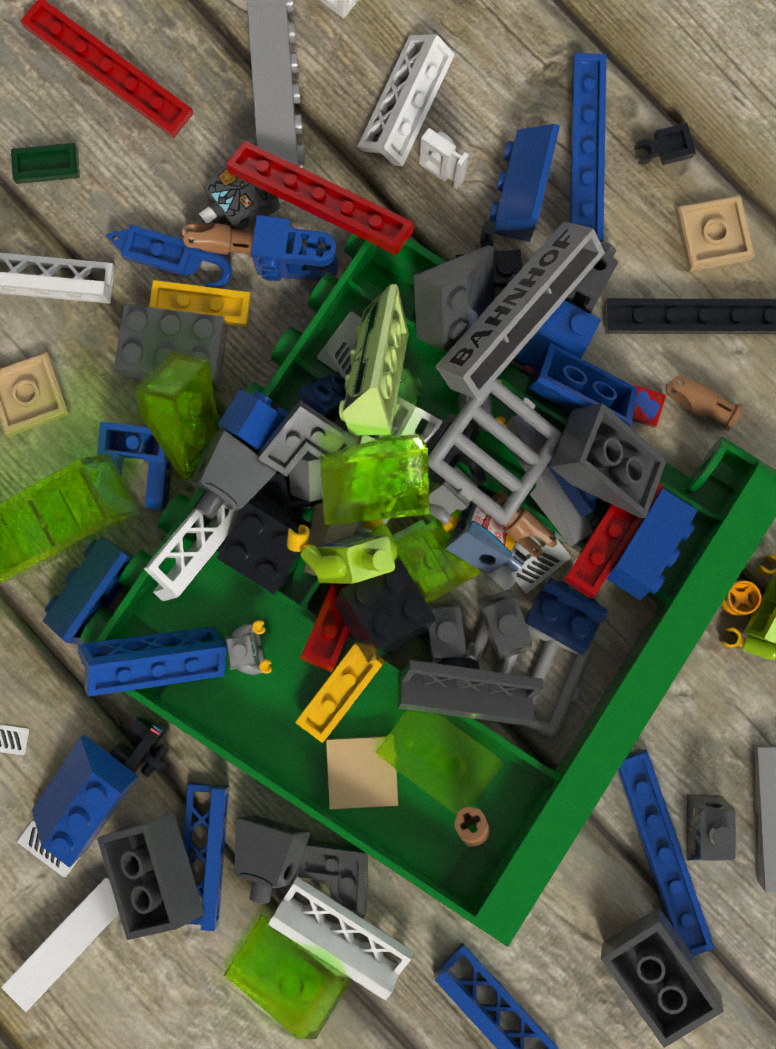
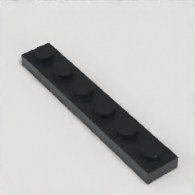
M607 298L605 301V334L776 335V299Z

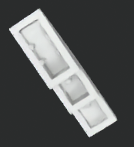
M107 878L81 902L1 987L25 1012L35 1004L119 914L111 884Z

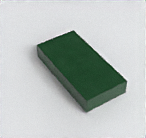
M76 143L11 149L13 181L16 184L80 178L78 147Z

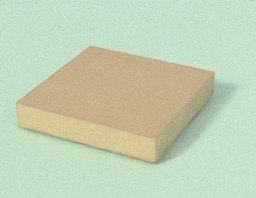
M741 195L688 204L676 208V217L689 272L749 261L755 257Z
M44 352L0 368V422L6 436L9 437L70 415L49 353Z
M395 735L326 739L329 809L398 806Z

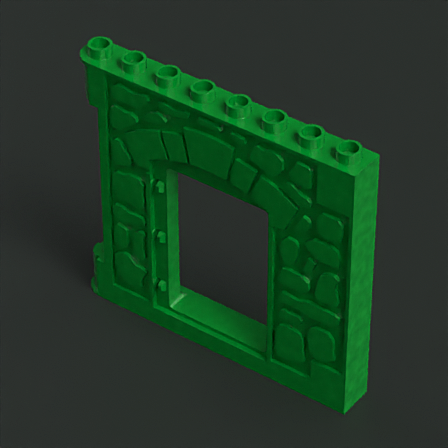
M351 233L345 245L344 253L352 257L353 260L340 279L327 272L317 283L307 304L308 307L317 312L303 333L290 327L282 335L270 358L280 368L268 386L264 388L257 382H253L245 390L246 393L253 395L255 390L264 394L273 401V406L276 408L280 407L287 412H290L299 400L308 405L297 396L300 388L330 373L340 375L339 371H334L320 361L317 355L350 312H354L362 318L364 310L389 285L397 284L409 332L403 367H407L413 376L418 375L422 385V395L417 396L416 407L443 422L450 413L457 416V400L461 393L451 390L435 367L450 349L442 351L417 339L414 275L446 263V261L408 238L398 254L395 255ZM509 363L496 379L501 380L502 384L520 399L528 398L536 405L534 410L563 434L570 414L564 411L562 407L549 400L540 399L532 391L528 390L527 386L530 376ZM489 394L492 401L491 413H493L495 419L500 416L505 417L506 424L511 417L518 415L495 395ZM424 418L420 420L415 430L416 437L424 432L429 421ZM480 431L479 436L473 443L521 480L526 471L506 445L490 432ZM721 437L713 445L691 478L666 462L659 483L663 485L665 490L698 510L691 521L696 526L685 542L680 540L676 548L681 550L673 565L670 568L666 566L661 573L666 578L655 594L649 592L646 595L656 603L657 609L561 763L556 768H548L475 719L398 709V676L402 671L385 661L326 739L395 735L398 806L329 809L326 740L321 743L295 722L355 644V641L347 636L332 672L301 660L300 656L318 617L310 611V603L323 583H318L317 576L304 572L306 562L300 558L287 583L274 595L216 559L226 539L179 597L162 601L155 595L153 591L159 583L144 568L194 510L205 493L200 488H198L191 500L179 493L170 501L157 524L160 529L168 533L153 556L144 550H140L130 560L119 579V584L127 588L129 592L115 613L106 607L100 608L86 625L81 634L80 641L90 643L213 626L224 642V636L232 635L241 625L257 620L264 621L265 625L263 627L266 628V632L260 634L262 645L259 646V649H263L265 659L271 660L272 664H270V667L273 668L272 672L249 675L240 672L238 669L229 670L226 653L225 676L123 692L508 947L776 517V470L724 437ZM236 438L238 441H240L242 444H244L246 447H248L250 450H252L258 455L256 450H254L253 448H251L250 446ZM205 449V451L203 452V454L201 455V457H200V459H199V461H198V463H197V465H196V469H195L196 471H197V469H198V467H199V464H200V462H201V460H202V458H203V456H204V454H205V452H206V449ZM409 450L402 453L398 461L399 467L408 455ZM458 462L456 466L473 481L468 467ZM484 470L487 481L484 485L478 486V488L491 496L502 489L508 493L507 497L509 498L512 491ZM389 482L385 484L382 493L389 484ZM534 484L519 508H525L557 539L569 546L531 497L530 493L537 486ZM325 498L322 499V500H321L320 502H318L317 504H324V503H325ZM603 500L593 512L586 515L589 523L606 501ZM314 507L297 510L299 517L312 524ZM203 515L204 528L211 522V519ZM186 533L182 537L184 552L197 539L196 533ZM587 540L571 546V548L580 553ZM165 558L158 568L167 575L176 564V558ZM200 640L198 642H209V640ZM97 654V655H91V656H92V657H99V656H106V655ZM468 806L480 809L489 824L491 834L482 844L468 847L461 840L454 826L457 812ZM476 825L469 827L471 833H475L478 830Z

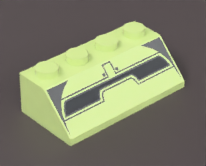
M397 284L389 285L364 310L361 325L356 326L357 345L356 349H352L350 354L351 374H347L345 377L346 398L341 400L339 406L340 419L346 422L348 432L353 436L391 435L409 335Z

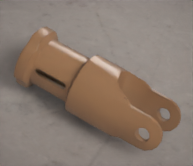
M188 223L182 228L183 242L187 247L227 255L229 252L248 254L252 258L251 250L255 228H252L251 231L231 229L230 225L218 223Z
M681 375L674 377L672 383L666 387V394L670 398L679 402L681 406L702 418L707 416L724 425L723 429L726 431H730L743 409L742 404L734 405L719 397L718 392L712 388ZM678 381H682L683 385H679ZM674 388L676 390V393H672L671 389Z
M501 489L491 499L503 507L508 499V493ZM518 508L509 523L503 525L504 531L534 557H540L542 549L530 536L540 538L549 547L557 545V539L554 534L525 508Z
M468 806L457 812L454 826L459 837L468 847L482 844L491 835L489 824L480 809ZM471 825L477 826L478 830L475 833H471L469 830Z

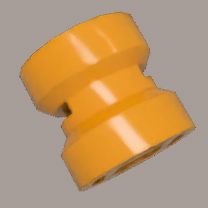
M749 581L735 582L722 602L721 608L726 613L735 616L753 613L761 604L762 596L760 590Z

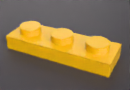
M153 280L149 307L223 316L227 325L248 327L252 295L251 292Z
M355 642L295 723L323 743L385 661L378 657L368 663Z

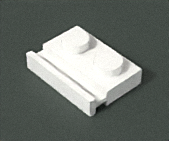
M428 128L421 138L419 164L444 182L450 179L454 182L453 188L458 190L465 180L469 154L464 152L461 156L456 152V146L448 135L443 132L436 133Z

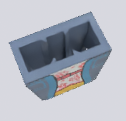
M472 501L468 508L459 512L458 525L450 535L446 550L485 574H491L503 564L513 572L522 567L526 561V556L514 547L516 541L504 531L502 524H499L491 516L486 515Z

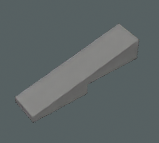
M519 415L511 417L506 423V428L537 454L547 441L540 432ZM509 449L523 469L527 471L530 465ZM546 466L535 483L537 485L536 488L530 493L531 497L570 547L588 540L593 529L587 517H581Z
M755 745L754 812L758 815L757 882L765 892H776V745Z

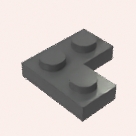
M299 400L257 453L259 460L287 477L307 451L336 469L356 446L357 441L355 436Z
M308 840L298 867V877L331 881V899L362 919L367 913L369 855L356 846Z

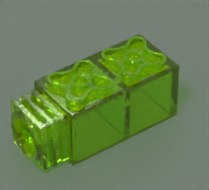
M109 454L79 458L0 503V584L29 575L140 515Z

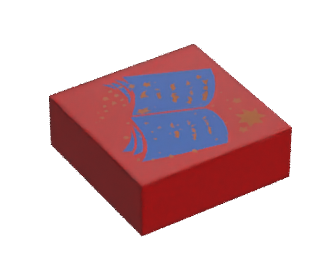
M634 385V387L638 388L632 421L655 428L658 424L666 395Z

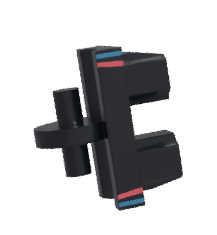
M141 716L137 717L127 732L141 743L132 751L125 744L119 742L110 752V755L134 773L144 760L147 761L140 771L146 777H149L155 768L165 772L169 765L163 760V757L169 751V748L161 744L155 752H152V750L168 728L161 722L154 724Z

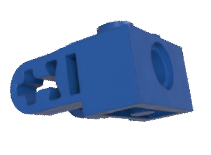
M257 215L251 250L257 275H262L263 279L269 281H280L281 278L320 281L327 272L336 276L338 271L336 243L331 235L325 232L292 228L290 219ZM303 239L307 240V246H303ZM319 243H325L326 248H318ZM306 265H309V271L305 270ZM332 265V267H326L325 272L319 271V267Z
M100 422L97 456H99L96 484L97 503L116 505L120 495L123 459H142L149 461L146 508L164 511L169 499L176 430Z

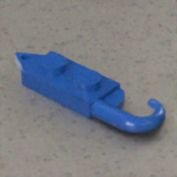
M130 225L129 229L106 234L107 238L121 252V256L125 260L183 277L196 273L203 261L218 265L222 270L221 277L215 282L205 283V287L222 288L231 278V262L225 255L187 247L182 239Z

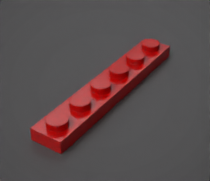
M37 0L20 20L25 29L172 138H175L192 117V108L47 1Z
M245 140L226 163L228 173L395 255L398 254L414 231L413 221Z

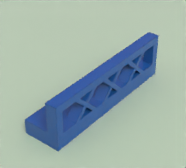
M213 626L78 644V655L85 667L84 689L88 697L225 676L227 646ZM200 640H209V642H198ZM103 654L106 656L92 657L91 655Z
M189 783L187 785L183 844L190 865L199 857L206 866L205 879L199 885L195 882L198 894L203 900L202 907L205 915L188 924L201 925V930L215 931L219 925L229 786ZM195 792L211 793L210 810L204 816L194 805ZM193 813H194V814L197 816V818L199 819L194 825H193ZM201 822L208 829L207 845L202 850L191 839L192 830ZM192 848L196 855L190 859V851Z
M464 943L433 971L434 979L497 1049H524V1037L540 1038L547 1046L545 1049H559ZM463 955L473 965L472 979L457 978L450 970ZM477 971H478L485 979H477ZM465 985H472V993ZM477 985L492 986L496 990V1004H481L476 999ZM501 997H502L509 1005H501ZM488 1011H496V1018ZM500 1011L516 1012L520 1016L519 1030H505L500 1025ZM526 1023L532 1031L524 1030V1024ZM512 1037H519V1045Z

